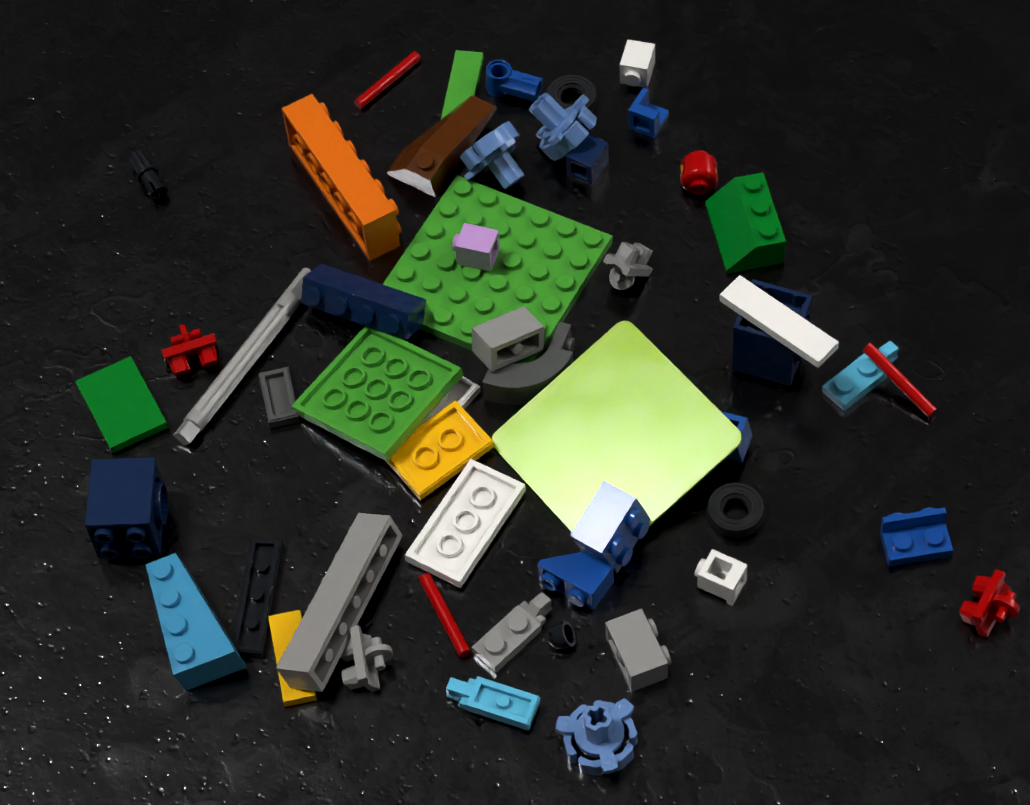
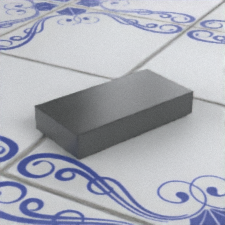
M284 367L258 373L269 427L275 428L300 422L298 413L291 407L296 400L289 368Z

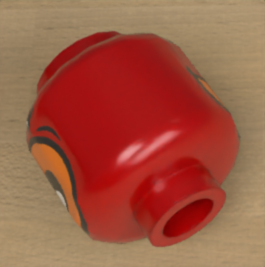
M702 150L693 151L686 155L680 164V182L682 187L695 195H703L712 191L718 183L717 160L711 154Z

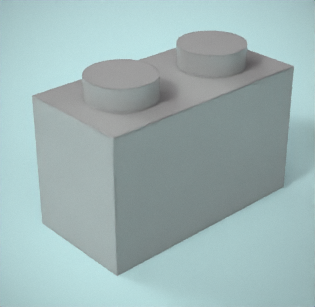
M525 306L472 327V351L491 372L544 350V326Z
M642 608L605 622L606 639L631 692L668 678V665L672 663L669 652L665 645L660 647L656 639L658 637L656 625L652 618H646Z

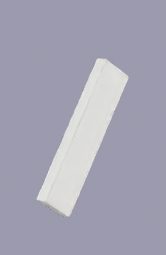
M740 275L720 294V302L817 368L838 349L839 342Z

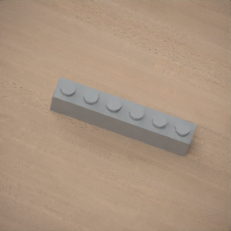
M357 514L276 667L290 688L323 692L351 637L350 628L358 624L403 536L390 515Z

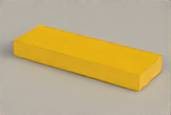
M300 610L268 616L277 665L302 620ZM278 672L284 707L317 701L315 691L290 688Z

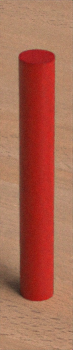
M413 51L355 99V105L359 109L364 108L421 60V56L416 51Z
M871 342L862 350L927 417L937 410Z
M425 573L421 575L419 581L459 657L464 658L468 656L471 650L431 574Z

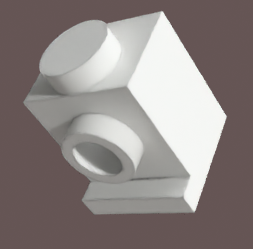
M712 549L707 559L702 558L696 567L694 575L698 577L697 587L727 600V604L733 606L747 581L748 565Z

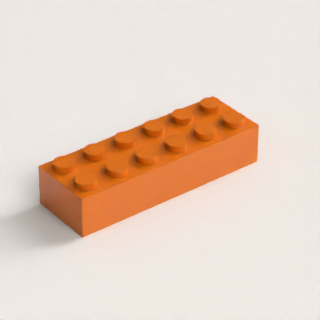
M310 94L283 107L282 113L289 146L369 261L400 247L399 234L402 233V230L396 218L399 215L397 205L393 199L388 200L386 198L381 182L371 177L369 166L364 159L359 160L353 143L350 140L346 141L344 139L338 122L331 121L325 104L323 102L319 103L314 95Z

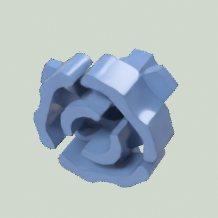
M545 92L539 96L529 109L544 125L536 134L539 139H542L539 148L553 161L563 158L588 136L589 132L581 123L589 130L596 124L597 117L585 106L589 99L584 94L572 106L564 110Z
M510 121L489 132L460 156L463 163L469 169V172L464 175L467 181L489 167L506 190L525 176L510 155L517 148L515 143L520 137Z
M625 698L616 702V704L597 700L593 703V706L580 705L570 716H559L555 729L556 732L564 735L563 741L568 761L570 763L578 762L581 773L601 776L604 773H613L623 769L633 760V747L638 743L637 731L630 717L634 711V706ZM626 731L629 735V742L621 753L615 755L614 752L620 748L624 741V732ZM574 739L582 752L590 757L600 759L592 761L579 756L577 760V753L573 747Z

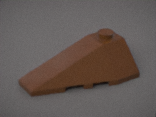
M470 96L405 147L387 171L388 175L436 198L462 161L460 156L473 145L497 110V107L478 97Z

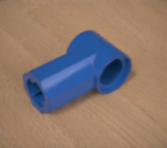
M498 59L489 62L486 67V91L489 95L499 98L509 94L533 102L539 98L543 78L512 70L511 65L504 60Z

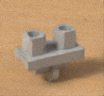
M622 242L616 254H606L603 262L616 265L609 274L611 285L618 290H627L634 284L635 276L649 277L653 268L646 264L653 251L640 243L632 245Z
M359 625L351 627V637L341 658L345 662L354 660L355 665L342 670L343 683L350 690L366 687L370 692L380 690L378 671L384 670L385 662L392 658V648L389 645L382 644L380 637L373 638L370 635L363 634Z

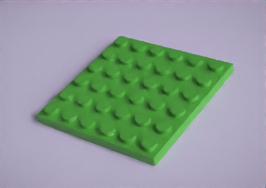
M456 175L383 285L426 299L424 322L420 330L471 351L472 327L525 306L544 326V350L514 362L517 364L528 363L543 355L553 339L559 322L565 320L613 243V239L610 234L474 181H467L465 178ZM464 223L499 231L500 250L491 271L457 264L456 251L452 250V243L455 234H460Z

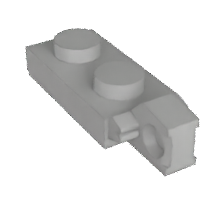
M541 592L529 604L524 601L517 605L472 646V652L495 673L498 672L542 631V626L546 622L544 616L552 610L551 599Z

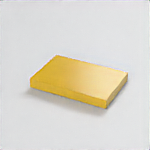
M455 400L418 426L386 463L421 501L461 472L470 459L476 461L494 448V441Z

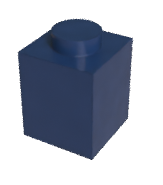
M588 134L576 148L566 155L567 175L592 185L609 162L608 142Z

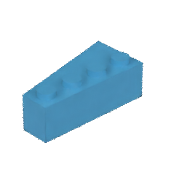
M174 553L145 564L172 672L184 689L187 691L247 668L197 583L177 554Z

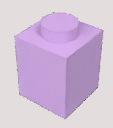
M464 223L460 234H455L452 243V250L456 251L457 264L491 271L500 250L499 231Z

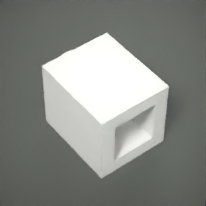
M627 40L620 61L621 84L648 88L655 65V44Z

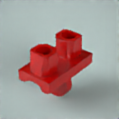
M185 324L179 325L181 334L170 337L173 346L161 350L166 366H170L176 378L191 373L187 359L198 356L202 368H209L218 364L216 352L218 346L214 333L202 337L199 328L187 332Z
M995 569L992 577L977 575L972 591L975 597L980 598L979 602L966 600L959 610L962 621L974 625L980 636L988 637L996 621L1002 623L1005 617L1016 618L1020 611L1019 605L1014 601L1016 594L1011 591V588L1004 581L1005 571Z

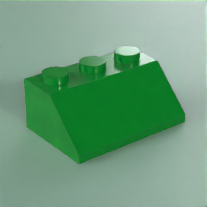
M764 172L735 177L705 201L726 274L785 263L786 239Z

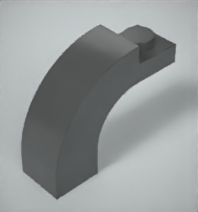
M559 322L548 350L540 358L528 363H511L493 372L488 368L482 382L484 399L508 405L527 404L573 363L575 338L572 337L571 325Z

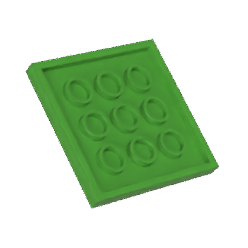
M365 326L291 407L300 417L388 461L464 375L461 367L403 339Z

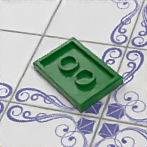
M131 356L75 381L112 454L169 428Z

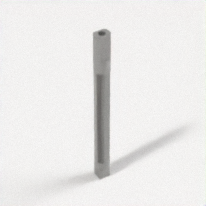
M303 268L183 419L184 422L173 434L183 445L191 443L195 436L204 429L301 305L303 277L311 272L309 268Z

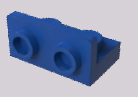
M928 507L919 512L906 514L897 512L883 517L880 537L888 566L952 557L953 547L945 523L947 517L946 509Z

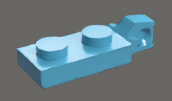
M891 341L878 349L891 363L898 358L899 348ZM864 353L824 384L822 392L843 411H846L885 380L887 376Z
M479 676L476 679L469 678L468 683L450 677L446 687V697L458 701L459 707L466 709V711L528 731L540 704V697L538 695Z

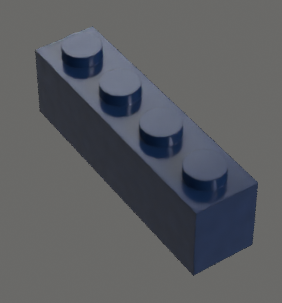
M320 264L303 277L301 304L407 340L423 326L426 299Z

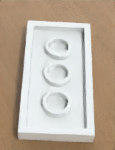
M470 459L406 552V562L461 588L525 493V484Z

